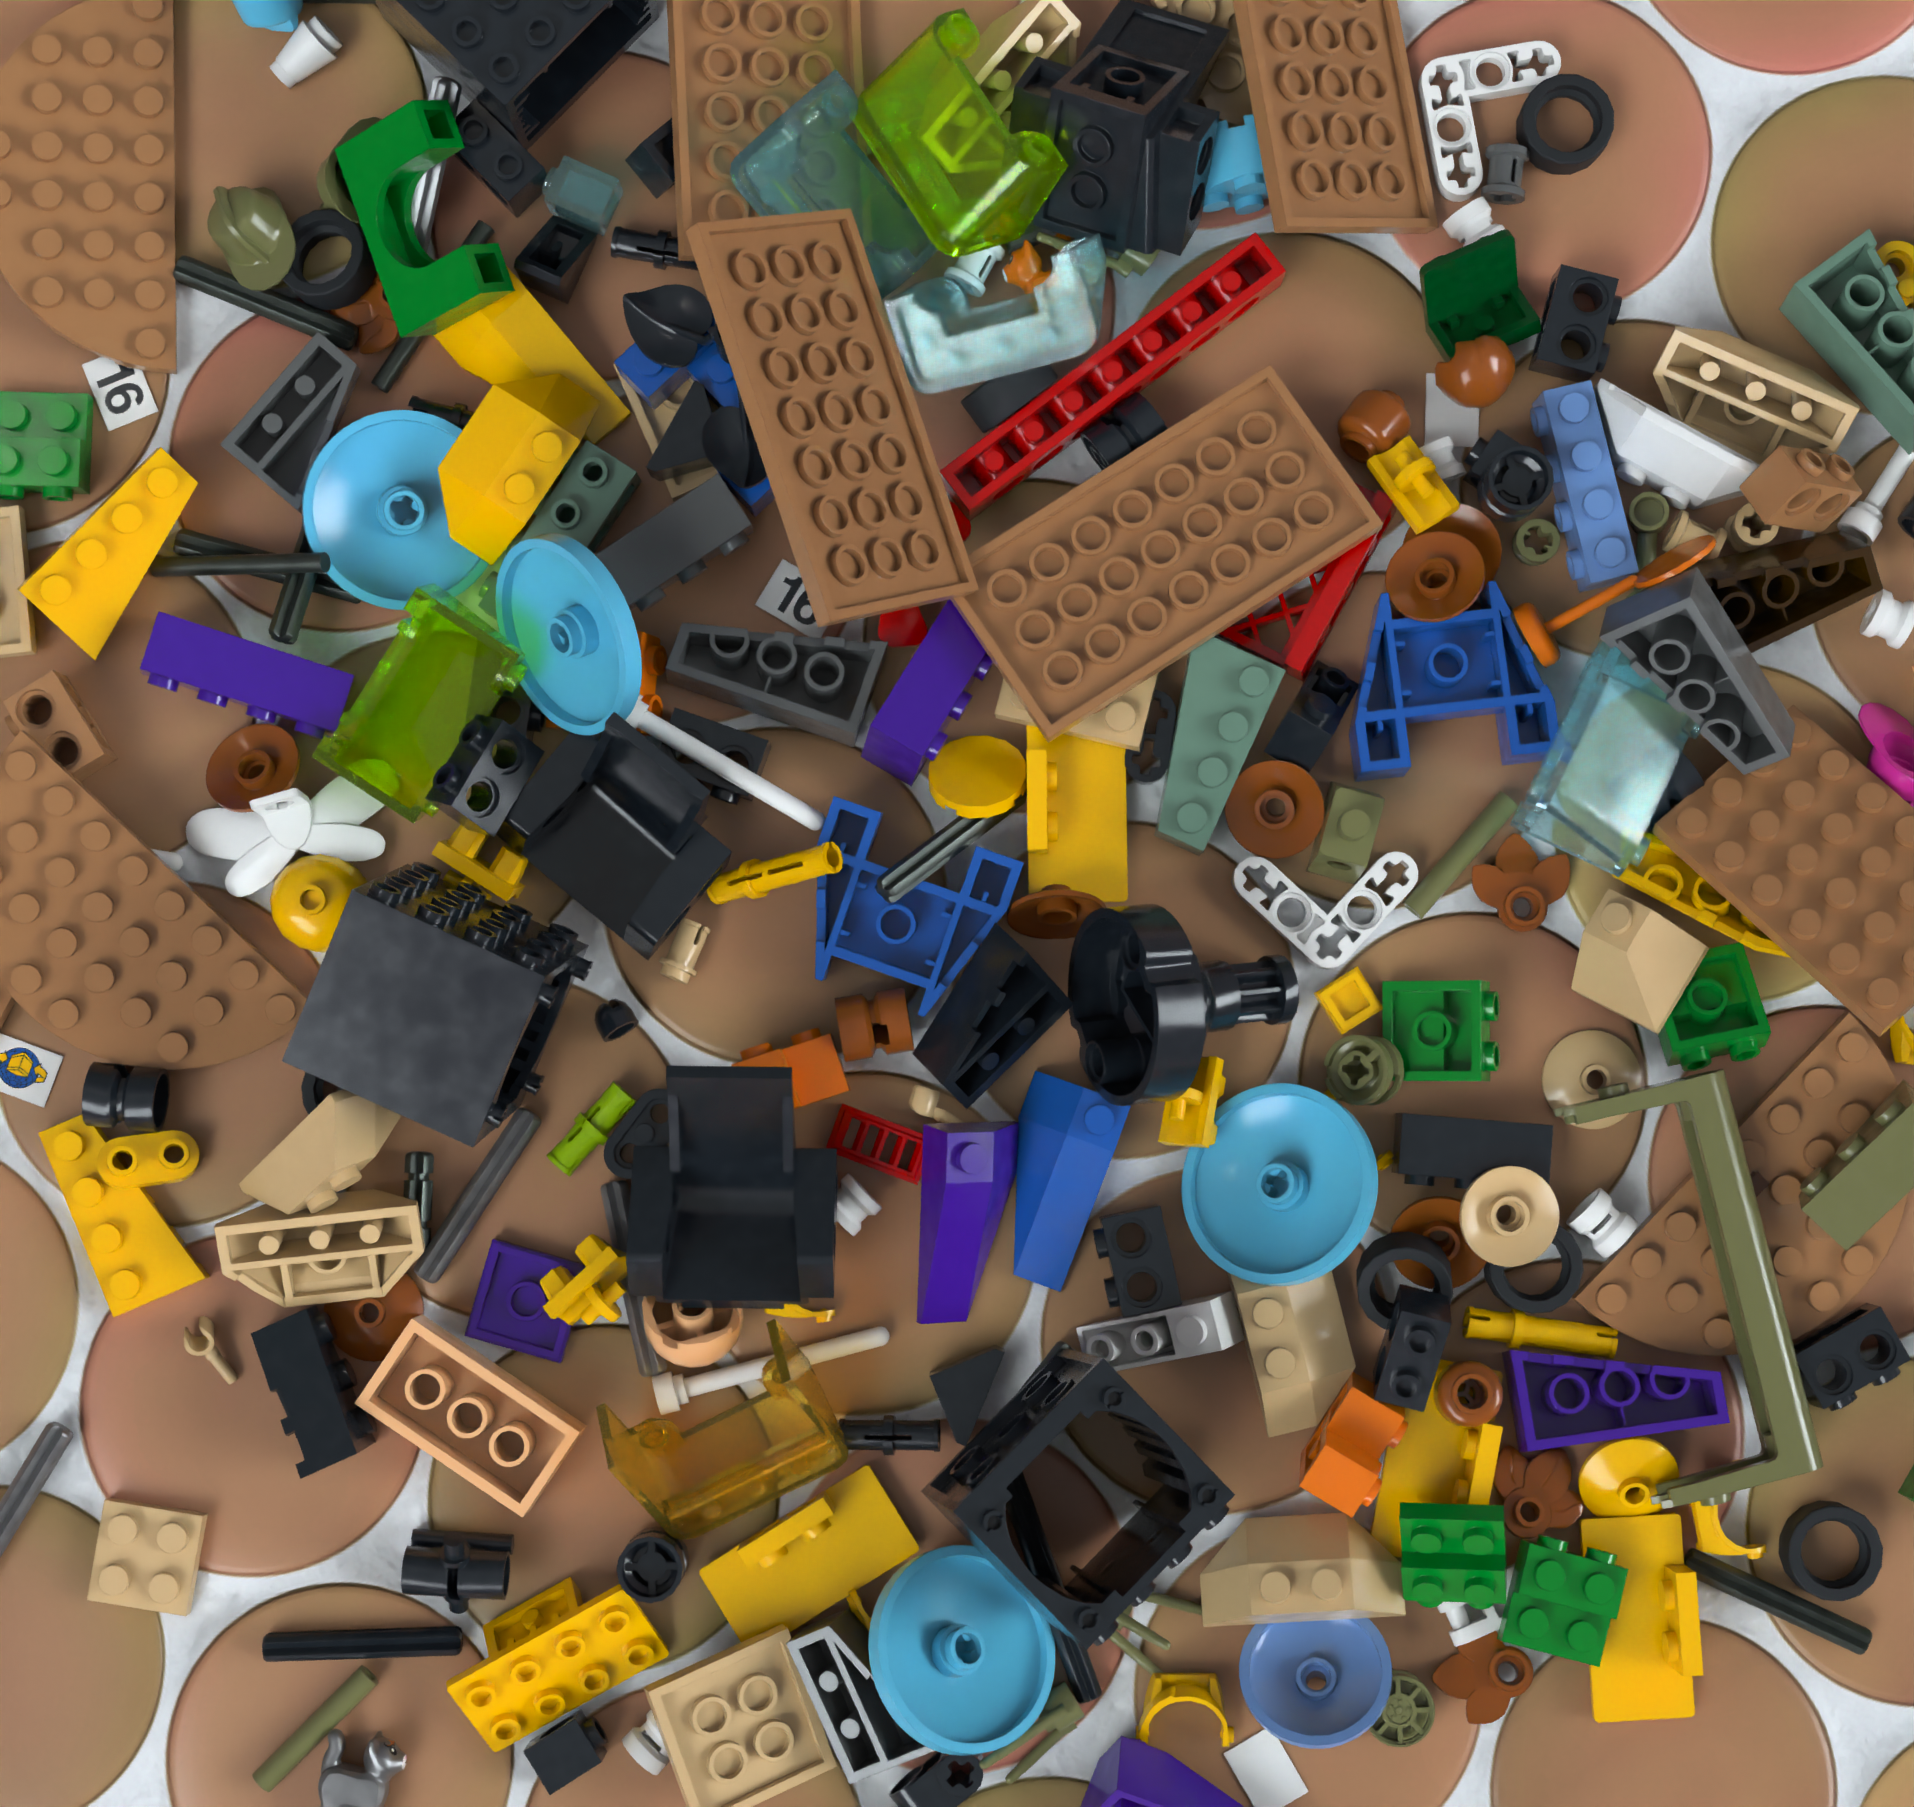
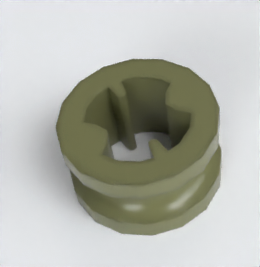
M1545 519L1526 521L1515 532L1512 539V550L1515 557L1521 563L1528 566H1539L1546 563L1557 553L1560 546V535L1557 528ZM1530 530H1536L1539 538L1546 537L1548 540V545L1541 549L1543 553L1541 555H1536L1533 547H1525L1524 540L1531 536Z

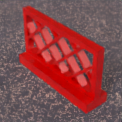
M1355 483L1384 524L1380 531L1309 576L1314 593L1308 603L1288 609L1284 595L1281 593L1278 595L1282 611L1255 620L1253 614L1250 613L1247 615L1248 622L1228 627L1217 635L1285 669L1286 674L1304 682L1396 513L1395 504L1386 493L1377 490L1375 493ZM1325 571L1317 585L1314 574ZM1302 614L1294 628L1291 617ZM1285 619L1290 637L1281 653L1261 643L1257 628ZM1252 630L1255 640L1241 633Z

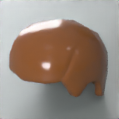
M1482 335L1475 340L1457 342L1455 344L1456 351L1454 357L1449 362H1438L1435 367L1436 386L1445 396L1460 406L1478 409L1489 407L1505 393L1512 381L1515 372L1514 355L1506 343L1497 336Z

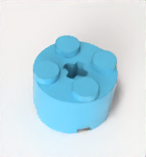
M1253 114L1243 116L1245 125L1229 128L1227 120L1218 122L1210 172L1205 189L1206 195L1203 212H1215L1224 208L1234 207L1236 214L1245 215L1264 208L1263 200L1268 198Z

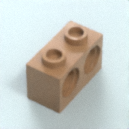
M1779 445L1739 486L1764 524L1823 533L1863 493L1852 478L1855 474L1852 466L1841 456L1813 452L1808 448L1797 449Z
M51 670L2 701L10 714L5 718V722L14 737L21 730L26 731L61 765L60 751L62 747L72 741L76 743L78 748L76 760L72 764L63 767L79 782L118 759L67 676ZM49 700L52 705V714L45 723L37 724L34 718V711L39 703Z

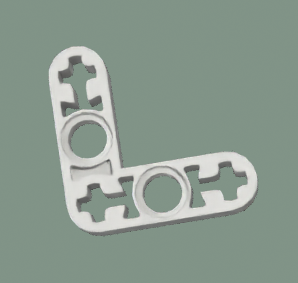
M1545 41L1513 44L1439 57L1431 60L1425 66L1418 81V93L1435 183L1439 193L1445 199L1452 202H1462L1470 199L1476 193L1483 179V168L1470 103L1530 93L1543 80L1558 75L1561 68V57L1558 50L1552 44ZM1532 56H1537L1540 63H1548L1549 66L1546 67L1542 76H1537L1535 69L1530 68L1520 70L1515 78L1517 82L1512 81L1513 65L1510 59L1515 60L1514 69L1527 66ZM1483 63H1493L1501 69L1502 81L1495 86H1486L1478 80L1476 68ZM1437 72L1442 73L1444 80L1453 81L1446 92L1448 105L1439 108L1442 101L1440 88L1437 85H1430ZM1445 118L1458 120L1463 127V137L1455 142L1443 140L1438 134L1437 123ZM1467 149L1468 153L1462 152L1458 161L1461 173L1470 174L1471 177L1468 178L1464 188H1459L1456 180L1448 181L1447 177L1451 175L1454 169L1453 154Z
M1396 851L1386 853L1372 864L1327 914L1265 858L1254 856L1240 862L1232 873L1231 882L1233 890L1238 897L1305 959L1317 968L1332 969L1343 964L1413 889L1417 883L1418 869L1414 860L1407 854ZM1385 863L1392 867L1401 863L1406 868L1402 873V877L1406 882L1404 886L1396 882L1385 890L1383 895L1391 898V901L1385 906L1378 893L1366 888L1365 883L1370 879L1373 886L1377 887L1387 876V872L1383 869ZM1246 867L1251 871H1255L1259 867L1264 869L1266 874L1262 881L1272 891L1275 890L1278 882L1286 889V891L1272 900L1268 910L1260 904V901L1268 897L1257 887L1249 892L1243 887L1247 878L1242 872ZM1354 897H1366L1374 905V917L1368 924L1359 925L1349 918L1347 908L1349 902ZM1286 899L1297 900L1304 907V920L1297 927H1287L1278 919V906ZM1337 915L1344 928L1356 933L1357 938L1351 942L1347 934L1344 935L1335 945L1336 950L1339 952L1338 957L1335 959L1333 956L1328 955L1321 959L1316 954L1320 945L1315 940L1319 935L1326 939L1339 929V926L1331 923V920Z

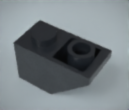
M1317 660L1278 724L1264 752L1277 760L1292 762L1309 773L1334 735L1359 684L1348 678L1341 670L1329 667Z

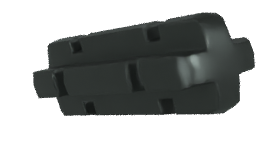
M411 1151L405 1156L404 1173H409L408 1180H404L403 1197L418 1201L426 1249L431 1242V1228L427 1227V1221L432 1218L433 1180H429V1173H433L434 1156L430 1152Z

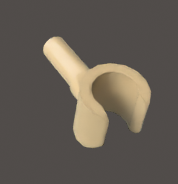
M920 1085L913 1087L909 1100V1106L912 1111L942 1123H965L948 1111L936 1107L941 1092Z
M201 1316L199 1317V1328L204 1336H193L189 1329L184 1327V1347L191 1355H204L230 1385L239 1376L214 1344L215 1328L212 1320Z

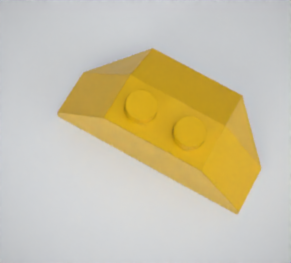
M561 373L493 384L437 467L450 538L492 566L525 526L581 442L601 401Z

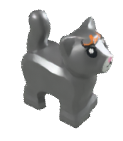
M331 1730L327 1735L329 1747L323 1757L321 1776L318 1783L320 1807H384L389 1792V1781L396 1773L404 1770L407 1760L406 1754L398 1748L394 1740L385 1738L382 1731H378L365 1749L363 1756L365 1767L341 1762L346 1745L345 1737L341 1730Z

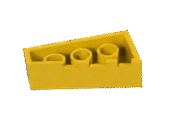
M161 447L156 448L17 589L95 660L198 482Z

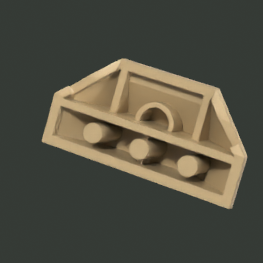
M1025 0L994 20L930 95L919 138L952 172L1003 168L1015 84L1036 56L1073 67L1076 63L1077 37L1080 36L1081 22L1062 0Z
M1675 326L1653 369L1654 378L1657 385H1659L1671 417L1760 465L1779 445L1797 449L1808 448L1813 452L1823 454L1836 453L1860 410V406L1813 370L1723 331Z
M345 1089L331 1093L239 1183V1186L243 1193L288 1215L309 1208L311 1213L324 1210L339 1199L336 1195L338 1191L355 1184L362 1178L359 1171L377 1155L400 1119V1115Z
M377 1189L336 1193L339 1199L333 1205L316 1213H311L309 1208L288 1215L267 1204L261 1205L215 1224L214 1230L222 1274L234 1281L237 1279L254 1292L284 1308L384 1297L425 1251L418 1201Z
M1332 1270L1319 1278L1292 1286L1260 1285L1227 1272L1245 1338L1244 1343L1268 1437L1317 1426L1356 1367Z
M1343 1512L1245 1518L1200 1574L1203 1627L1406 1616L1401 1562L1358 1522Z

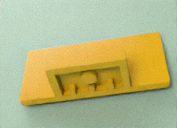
M1026 725L1029 894L1039 892L1048 885L1063 884L1070 887L1071 890L1096 896L1104 903L1127 901V798L1124 758L1126 749L1066 734H1061L1048 743L1038 727Z
M1440 1359L1424 1412L1405 1408L1404 1420L1408 1422L1406 1432L1394 1449L1387 1446L1385 1450L1380 1477L1382 1485L1376 1498L1370 1535L1396 1557L1402 1558L1399 1520L1400 1502L1489 1505L1503 1426L1495 1422V1417L1488 1423L1477 1427L1458 1426L1447 1421L1439 1413L1433 1399V1386L1438 1374L1448 1365L1455 1363L1454 1361ZM1492 1369L1502 1384V1372ZM1465 1384L1459 1386L1458 1392L1463 1391ZM1470 1388L1469 1394H1470V1396L1472 1397V1396H1473V1391H1472V1389ZM1458 1397L1459 1402L1468 1403L1464 1397Z
M864 1465L709 1562L700 1569L699 1575L740 1642H743L780 1624L786 1626L790 1633L847 1597L849 1591L860 1589L917 1553L919 1544L871 1466Z
M1659 1513L1640 1516L1580 1519L1581 1555L1585 1556L1587 1547L1617 1555L1616 1564L1628 1569L1617 1619L1611 1618L1600 1667L1589 1665L1593 1719L1598 1723L1693 1717L1695 1705L1692 1676L1703 1675L1697 1578L1696 1572L1684 1564L1680 1515L1677 1513Z
M569 1577L483 1625L489 1657L448 1679L446 1687L448 1693L492 1751L498 1752L661 1661L669 1655L667 1645L634 1598L626 1594L620 1584L583 1604L580 1589L573 1579Z

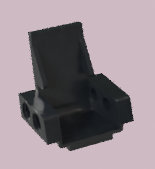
M1120 0L1073 67L1036 56L1014 86L1000 199L1019 205L1018 213L1033 218V225L1110 250L1124 254L1127 249H1131L1143 254H1153L1159 249L1181 256L1202 217L1206 195L1205 189L1210 172L1220 115L1219 111L1196 104L1219 54L1229 40L1230 29L1132 0Z
M615 712L606 720L605 729L599 741L592 735H578L571 732L567 735L522 789L496 833L499 838L520 855L528 858L532 865L647 960L653 956L727 867L732 853L730 849L701 826L708 818L705 810L711 791Z
M667 1066L669 1146H634L626 1251L629 1296H655L658 1302L682 1303L683 1308L784 1309V1304H807L809 1302L808 1298H834L838 1192L837 1149L796 1148L792 1067Z

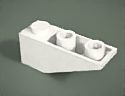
M1233 1291L1182 1301V1305L1125 1318L1120 1316L1076 1328L1082 1353L1104 1358L1116 1371L1222 1351L1245 1340Z

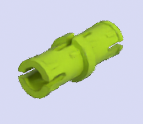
M613 1081L585 1114L580 1112L574 1118L576 1124L546 1156L556 1167L570 1177L598 1144L603 1146L609 1139L607 1134L637 1101L625 1089Z

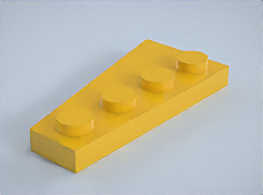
M79 1115L38 1133L113 1317L120 1316L210 1277L201 1263H197L187 1250L184 1240L176 1229L168 1224L154 1205L155 1201L145 1187L115 1189L108 1186L101 1179L97 1169V1156L102 1146L109 1139L100 1127L86 1126L83 1116ZM120 1154L116 1155L112 1162L113 1166L119 1170L128 1169L127 1163Z

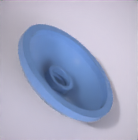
M1368 1618L1255 1624L1242 1647L1239 1661V1679L1247 1707L1265 1730L1291 1745L1310 1749H1324L1340 1746L1356 1739L1377 1721L1386 1707L1390 1696L1392 1663L1383 1636ZM1314 1677H1320L1326 1682V1685L1320 1690H1313L1308 1687L1307 1683Z

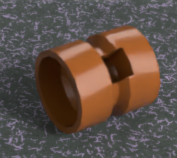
M904 986L876 991L874 998L871 1000H867L863 994L835 998L837 1021L845 1062L873 1058L876 1049H882L887 1055L914 1051Z

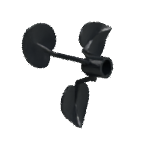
M674 284L642 292L624 294L623 308L629 332L641 352L654 363L669 368L685 367L695 359L698 344L709 346L715 341L719 356L726 363L730 364L717 324L715 323L712 326L713 314L706 297L698 290L689 286ZM737 387L739 408L725 406L714 411L703 426L701 442L706 458L717 471L730 479L738 487L749 489L764 481L768 476Z

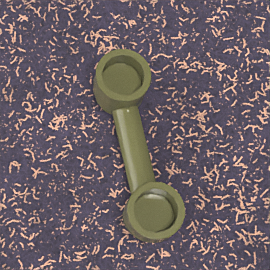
M1644 492L1637 495L1629 507L1630 525L1638 534L1636 561L1639 571L1656 559L1657 537L1667 526L1669 519L1668 502L1662 495L1656 492ZM1634 587V591L1630 593L1626 598L1635 595L1641 591H1644L1650 587L1642 589Z

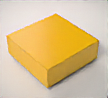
M1354 967L1314 992L1315 997L1339 1035L1346 1033L1382 1010L1380 1001L1358 967Z

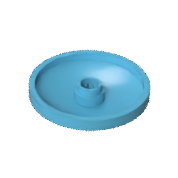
M391 410L379 412L356 420L341 429L323 446L309 469L302 496L304 531L312 553L326 552L329 555L331 565L329 571L325 573L350 595L369 604L388 609L418 610L429 608L451 600L475 583L488 567V563L452 540L449 536L437 467L462 431L456 425L440 417L419 411Z
M545 533L519 542L505 556L500 566L496 583L497 622L509 663L526 694L549 720L574 734L594 735L601 733L605 729L606 720L613 712L617 713L624 720L627 719L636 705L642 679L641 649L629 606L611 573L595 554L580 542L557 533Z
M1273 1083L1261 1085L1243 1091L1224 1102L1215 1111L1214 1123L1218 1126L1215 1144L1209 1145V1148L1190 1147L1184 1163L1181 1185L1182 1204L1194 1239L1203 1252L1219 1267L1234 1276L1260 1285H1298L1319 1278L1333 1270L1360 1243L1368 1229L1376 1206L1378 1195L1377 1163L1372 1145L1364 1129L1357 1119L1337 1101L1314 1089L1296 1084Z
M951 1545L941 1547L909 1560L886 1583L874 1607L868 1640L872 1677L877 1692L891 1717L917 1742L930 1749L949 1755H976L995 1751L1009 1745L1034 1724L1047 1702L1054 1679L1055 1641L1049 1623L974 1546Z

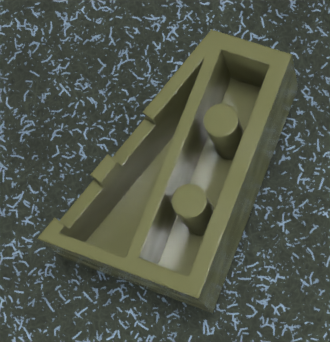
M1903 1079L1866 1122L1840 1145L1836 1155L1823 1169L1819 1167L1811 1172L1800 1185V1190L1802 1191L1799 1195L1801 1210L1846 1251L1914 1188V1088Z

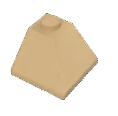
M1608 888L1583 930L1571 989L1634 1023L1659 1034L1709 948L1654 910Z

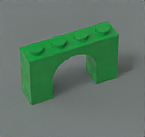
M412 100L334 149L401 338L436 335L515 291L498 243L463 245L435 261L423 250L416 237L412 223L411 204L414 190L420 178L430 168L465 148L448 100Z

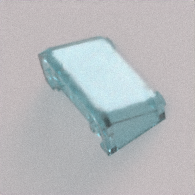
M835 69L778 117L734 158L730 167V175L736 189L760 217L851 208L876 285L883 300L914 275L965 223L947 202L935 195H923L909 206L905 203L844 130L858 115L859 104L852 88Z
M1100 233L1075 239L1066 244L1059 253L1050 256L1053 265L1051 274L1045 282L1033 288V293L971 309L967 294L960 283L949 277H935L914 283L884 301L895 343L910 385L915 390L924 394H936L1075 358L1088 352L1098 340L1103 309L1107 264Z
M1600 639L1587 659L1579 676V682L1574 690V696L1539 769L1531 781V786L1525 796L1526 798L1520 802L1510 826L1620 877L1629 863L1638 867L1651 842V839L1643 835L1688 737L1696 740L1700 734V726L1684 711L1678 713L1666 701L1667 695L1648 677L1645 679L1640 677L1629 666L1630 660L1616 646L1611 649Z

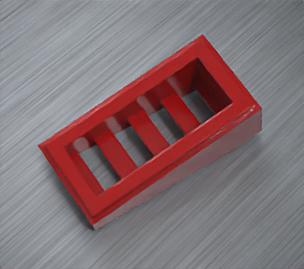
M842 1103L826 1148L837 1149V1155L918 1185L922 1175L923 1133ZM854 1118L861 1121L853 1146L850 1149L842 1146L851 1120ZM872 1125L880 1128L869 1156L861 1153V1150ZM891 1132L899 1136L889 1162L880 1160V1156L888 1134ZM909 1139L917 1142L908 1169L899 1167L898 1164Z

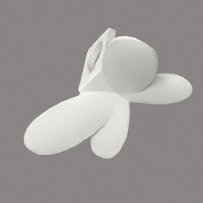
M367 762L335 778L311 800L297 788H292L249 801L253 812L240 813L229 811L225 808L202 810L188 821L186 837L191 847L199 853L217 858L238 860L226 876L225 887L232 896L244 897L254 894L270 884L288 865L297 850L312 855L322 854L336 857L345 862L367 861L380 856L385 849L383 836L377 831L360 826L359 824L371 818L391 800L397 790L398 776L393 767L387 763Z

